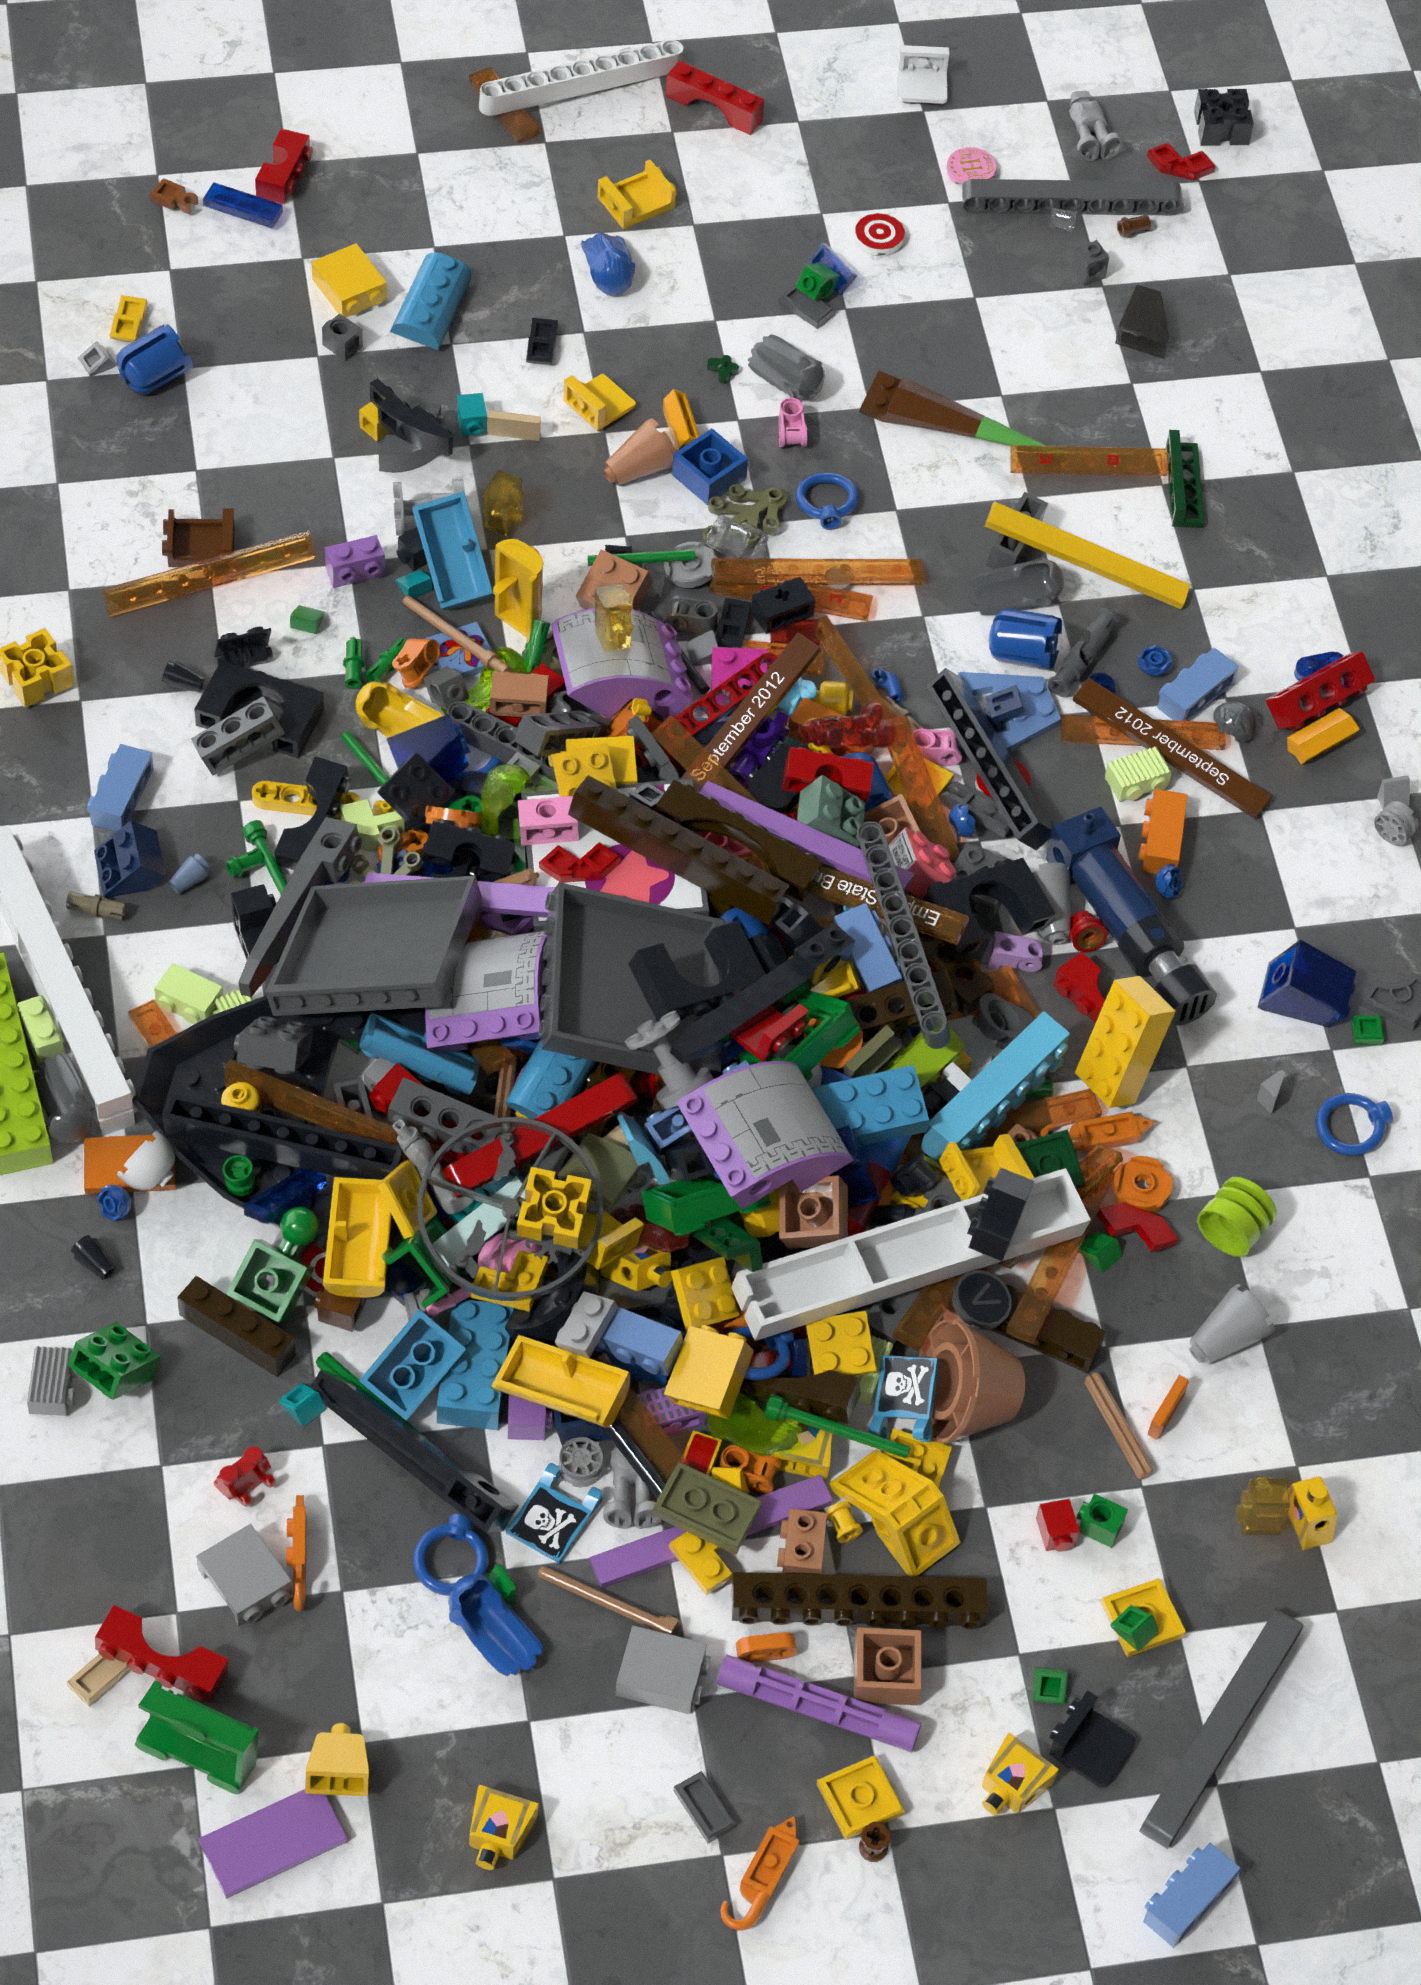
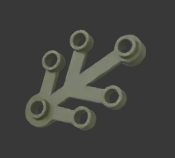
M740 484L731 485L728 495L731 501L740 502L745 500L757 503L753 505L725 503L718 496L710 498L708 504L710 513L715 515L721 513L735 514V516L719 526L710 525L704 529L702 543H705L706 547H711L713 550L718 549L723 545L724 535L747 522L742 542L747 547L756 546L759 540V533L757 532L758 515L767 510V517L763 521V531L770 535L776 534L779 530L777 513L787 503L786 493L776 487L767 488L763 492L746 491Z
M386 827L381 830L378 841L383 847L380 873L393 874L394 853L402 847L403 836L398 829ZM389 835H392L390 839L385 840ZM408 852L404 857V864L394 874L409 876L413 871L419 870L423 865L422 857L418 852ZM357 854L351 859V868L365 879L368 872L376 873L369 866V862L363 855ZM413 858H417L414 864H410ZM363 861L360 867H356L358 862ZM354 880V881L350 882L349 884L362 883V882L359 881V880Z

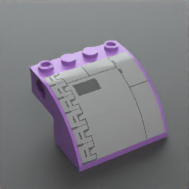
M621 607L584 609L565 615L551 624L568 696L602 716L610 719L631 698L633 700L640 698L648 701L652 711L671 720L689 702L693 701L690 691L691 684L687 680L685 672L687 668L682 661V650L676 639L677 632L670 624H664L646 613Z
M544 931L473 941L465 944L442 1007H425L428 1049L443 1053L468 1049V1043L517 1037L523 1041L542 1038L539 1037L538 1033L540 1023L543 1020L540 1002L545 986L541 985L542 973L546 968V960L542 959L543 948L547 942V935L544 934Z
M770 1061L748 1065L715 1078L676 1101L732 1199H735L742 1210L792 1179L800 1191L803 1192L854 1160L795 1063Z

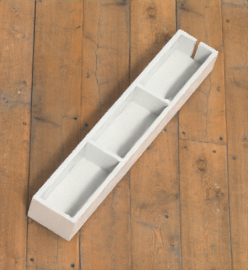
M9 825L0 827V912L38 996L43 995L48 1003L64 1040L65 1053L71 1058L78 1071L84 1087L86 1100L94 1107L91 1114L101 1137L135 1125L134 1113L138 1112L137 1107L132 1102L133 1096H136L134 1086L130 1079L125 1080L123 1073H125L123 1062L120 1056L115 1057L112 1050H115L112 1038L109 1033L104 1034L102 1030L104 1022L99 1010L94 1011L91 1006L94 1004L89 988L83 989L81 970L78 965L73 967L71 962L73 960L72 951L69 944H63L61 940L63 933L58 921H52L53 911L48 899L43 900L40 895L43 894L41 883L38 877L33 878L31 872H33L32 864L28 855L23 857L21 853L23 850L21 839L18 834L13 835Z
M1066 1168L1031 1179L1034 1181V1184L1003 1261L1083 1235L1091 1219ZM982 1194L762 1264L763 1269L751 1272L748 1269L737 1272L731 1288L741 1311L747 1310L744 1318L754 1340L763 1339L1001 1262L968 1248L972 1238L971 1235L967 1234L973 1217L980 1218V1215L976 1214L982 1197L988 1199V1195Z

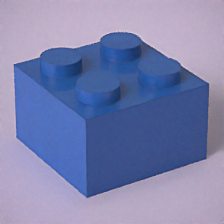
M711 428L673 454L672 476L708 506L710 498L714 496L721 497L729 492L731 485L741 484L746 480L748 458Z

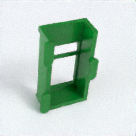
M811 990L802 994V998L798 999L795 1004H792L782 1015L785 1016L801 1004L809 1010L804 1023L807 1024L812 1018L822 1022L815 1029L812 1026H806L804 1031L809 1035L784 1059L771 1056L765 1061L795 1063L807 1082L813 1077L811 1070L834 1047L842 1048L846 1046L860 1032L848 1002ZM745 1049V1052L740 1051L738 1053L741 1063L745 1060L749 1065L762 1062L747 1049Z
M713 1173L687 1182L677 1180L650 1189V1192L646 1190L641 1191L646 1219L674 1232L675 1236H682L706 1227L705 1222L740 1210L741 1213H750L772 1205L770 1195L767 1194L742 1210L735 1199L731 1198L721 1179L716 1178Z
M433 1216L425 1224L426 1233L431 1244L447 1233V1230L436 1216ZM419 1230L413 1236L406 1239L400 1234L399 1238L402 1243L395 1251L389 1247L382 1254V1258L389 1265L408 1251L413 1254L435 1283V1286L421 1303L425 1309L446 1294L454 1282L431 1259ZM458 1268L456 1274L459 1276L465 1268Z
M154 1681L138 1704L139 1709L150 1713V1718L137 1736L135 1746L139 1750L160 1760H166L169 1756L207 1774V1780L210 1783L233 1794H238L256 1766L259 1729L254 1727L252 1730V1727L179 1693L175 1695L172 1690L162 1689V1683Z

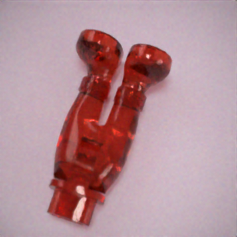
M876 701L866 703L861 709L860 716L829 715L818 719H811L807 724H801L798 728L799 734L806 744L813 743L817 747H822L823 745L833 749L847 746L868 747L869 745L875 748H887L894 743L896 734L891 722L881 723L883 710Z
M632 1204L629 1206L628 1211L624 1208H617L610 1214L621 1224H625L635 1217L644 1223L638 1242L651 1249L673 1252L685 1248L689 1244L687 1236H675L674 1232L648 1221L643 1205Z

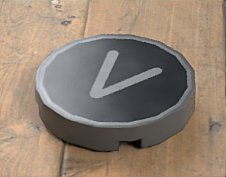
M976 1270L966 1273L956 1282L953 1288L952 1304L956 1314L964 1323L969 1326L980 1327L979 1329L989 1330L999 1326L1008 1317L1011 1310V1296L1007 1286L1000 1278L990 1272Z

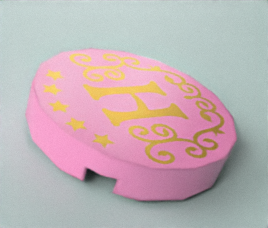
M975 147L961 148L950 155L947 161V175L955 184L956 181L963 184L969 179H994L996 175V161L985 150Z

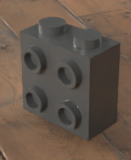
M966 843L953 867L956 869V876L960 874L967 876L984 866L989 868L995 867L1008 858L1000 857L986 851L982 847ZM986 895L969 897L970 908L974 914L991 921L994 920L1002 903Z
M259 1017L241 1033L237 1034L235 1038L234 1052H238L237 1062L245 1063L246 1067L251 1069L268 1067L274 1068L275 1072L280 1074H291L311 1057L313 1028L304 1027L305 1024L301 1022L290 1021L284 1024L276 1022V1019L272 1017Z

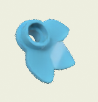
M800 677L774 711L780 708L782 712L792 716L801 699L803 700L804 697L810 700L817 698L815 684L811 680H803Z

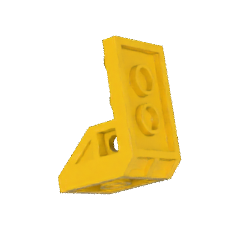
M877 1449L829 1483L834 1494L870 1515L877 1535L909 1576H918L961 1543L944 1495L934 1482Z

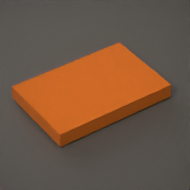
M153 1135L84 1138L85 1194H100L101 1189L110 1184L118 1185L127 1192L176 1190L175 1163L170 1170L174 1175L163 1187L157 1184L150 1190H137L124 1183L117 1176L118 1171L125 1173L128 1170L123 1165L146 1140L153 1142L156 1139Z

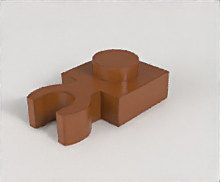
M163 178L150 193V201L171 210L178 206L182 212L190 214L192 211L191 204L189 203L198 205V196L190 192L185 193L184 186Z

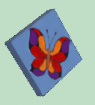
M477 622L456 628L485 650H491ZM444 633L426 638L434 639L439 644L440 656L436 662L439 669L447 666L462 673L463 678L490 670L481 664L478 657Z

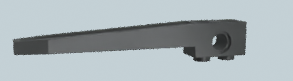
M328 817L324 819L302 854L247 959L238 982L241 995L252 997L266 980L287 944L311 886H324L326 881L337 883L342 874L347 872L351 859L355 853L359 852L362 844L357 824Z

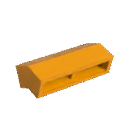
M673 389L663 399V412L677 452L700 435L686 393Z
M1338 708L1287 737L1288 751L1295 755L1300 764L1303 765L1351 738L1360 729L1351 715Z

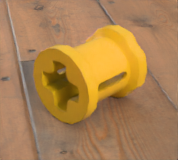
M847 1501L837 1503L825 1512L827 1513L826 1519L832 1522L837 1532L836 1537L839 1543H847L857 1538L863 1532L861 1525L856 1523L850 1511L852 1507Z

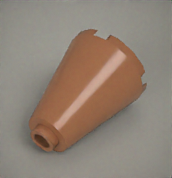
M653 418L645 421L604 463L605 469L603 473L610 483L615 482L617 485H621L672 467L673 454L676 453V450L666 432L661 433L655 428L659 424Z

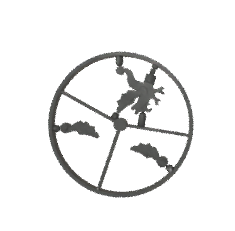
M502 1117L481 1121L451 1137L436 1152L428 1164L418 1195V1223L421 1237L426 1250L437 1267L451 1281L466 1291L499 1301H521L537 1298L560 1288L570 1281L582 1269L593 1253L599 1238L603 1219V1196L600 1182L592 1163L583 1150L572 1139L554 1127L539 1121L520 1117ZM502 1127L503 1131L506 1132L502 1134L500 1139L503 1153L498 1157V1167L493 1178L495 1182L499 1181L502 1177H508L509 1171L515 1168L514 1161L516 1156L511 1148L514 1143V1137L511 1133H508L511 1127L529 1128L551 1136L533 1167H539L556 1139L578 1157L590 1175L598 1205H588L586 1212L598 1214V1220L593 1239L587 1250H582L579 1247L574 1249L553 1244V1236L545 1234L542 1235L541 1241L526 1238L525 1245L527 1248H531L530 1243L532 1242L535 1246L538 1244L542 1246L540 1252H535V1257L539 1256L541 1260L545 1253L549 1252L551 1254L548 1265L552 1262L558 1263V1259L555 1256L556 1251L569 1255L575 1252L582 1257L570 1271L548 1285L522 1292L497 1291L506 1240L522 1241L525 1239L524 1237L517 1236V1231L508 1229L510 1219L517 1217L519 1206L521 1207L522 1202L525 1201L521 1195L526 1188L529 1174L514 1199L509 1198L504 1202L431 1176L437 1163L454 1145L483 1130ZM427 1183L502 1209V1214L507 1220L494 1291L474 1285L456 1274L458 1268L463 1269L468 1265V1257L480 1253L481 1247L485 1246L484 1237L486 1232L482 1229L483 1224L480 1220H477L473 1233L467 1239L465 1250L455 1256L454 1264L448 1267L435 1252L426 1233L423 1221L422 1205Z

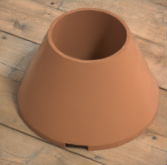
M945 1319L936 1324L927 1335L919 1353V1357L940 1359L931 1420L933 1430L931 1441L949 1443L1011 1421L1019 1412L1025 1393V1374L1019 1358L962 1321Z

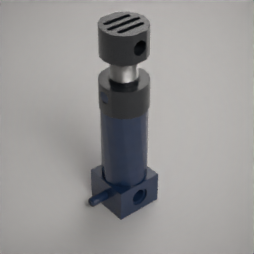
M1100 806L1053 825L1046 854L1047 862L1066 864V868L1068 867L1070 871V885L1076 883L1117 943L1118 949L1135 974L1141 977L1153 975L1158 982L1154 990L1175 1010L1171 1023L1174 1026H1182L1195 1021L1208 1012L1215 1004L1217 992L1196 964L1183 965L1179 956L1184 950V942L1168 919L1160 912L1118 851L1121 834L1103 808Z

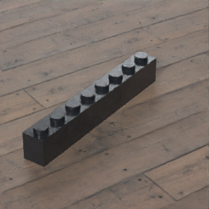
M943 669L926 685L927 689L1017 840L1034 850L1039 849L1050 839L1051 822L965 680L949 669Z
M172 1093L163 1115L166 1137L341 1178L383 1180L402 1162H405L404 1152L399 1145Z

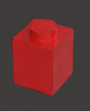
M1070 1498L1039 1504L1036 1520L1045 1550L1062 1552L1076 1546L1080 1530Z

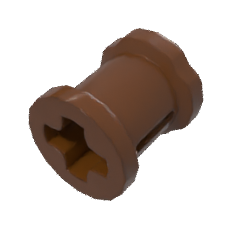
M872 1822L862 1830L859 1852L869 1862L881 1861L888 1852L891 1834L884 1824ZM872 1839L878 1840V1845L871 1844Z

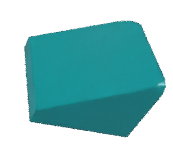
M421 570L395 579L405 596L410 595L415 598L432 591L431 577Z
M303 1383L297 1385L278 1401L302 1426L309 1424L326 1409L319 1392Z

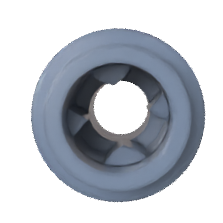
M195 854L193 857L189 856L168 883L176 893L180 894L208 878L207 874L212 870L202 856Z

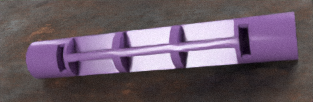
M727 1654L717 1678L716 1685L911 1753L922 1724L920 1721L897 1713L890 1714L888 1710L762 1666L759 1668L755 1667L753 1663Z

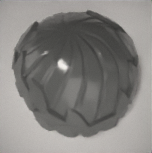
M1230 701L1221 704L1215 709L1213 720L1218 724L1220 733H1230L1237 742H1246L1253 737L1256 721L1254 713L1247 705L1238 701Z

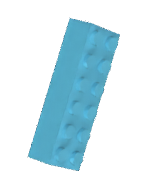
M1043 1011L929 1121L920 1149L931 1159L940 1163L939 1159L949 1142H956L960 1151L969 1150L973 1145L975 1147L981 1145L988 1135L986 1133L992 1127L998 1128L1006 1119V1113L1011 1108L1016 1110L1026 1099V1093L1031 1089L1036 1091L1044 1082V1076L1049 1071L1054 1073L1064 1062L1062 1056L1069 1048L1067 1041L1070 1033Z

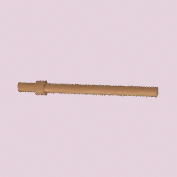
M410 595L404 597L403 604L478 657L481 664L490 670L494 669L497 672H512L511 667L502 662L500 657L492 650H485Z

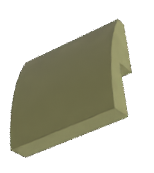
M886 1025L844 1065V1075L857 1078L878 1073L899 1051V1048L891 1041L895 1033Z
M588 1133L579 1147L589 1158L596 1171L602 1189L603 1204L614 1207L644 1164L638 1166L633 1154L628 1150L606 1139ZM574 1153L557 1175L560 1181L565 1182L567 1175L591 1180L586 1168ZM592 1183L589 1200L597 1202L596 1192Z

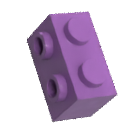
M377 535L325 547V567L333 588L385 576V554Z

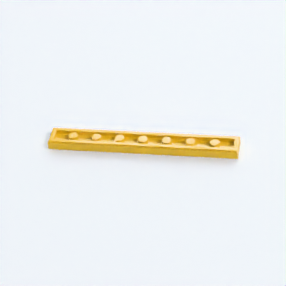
M995 501L992 504L984 527L1178 609H1182L1191 584Z

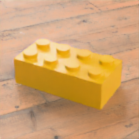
M1141 976L1114 980L1075 1070V1074L1109 1108L1135 1104L1175 1014V1010Z

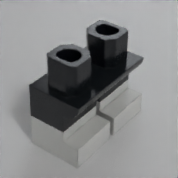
M953 1062L944 1069L939 1083H928L924 1092L923 1099L929 1121L971 1081Z

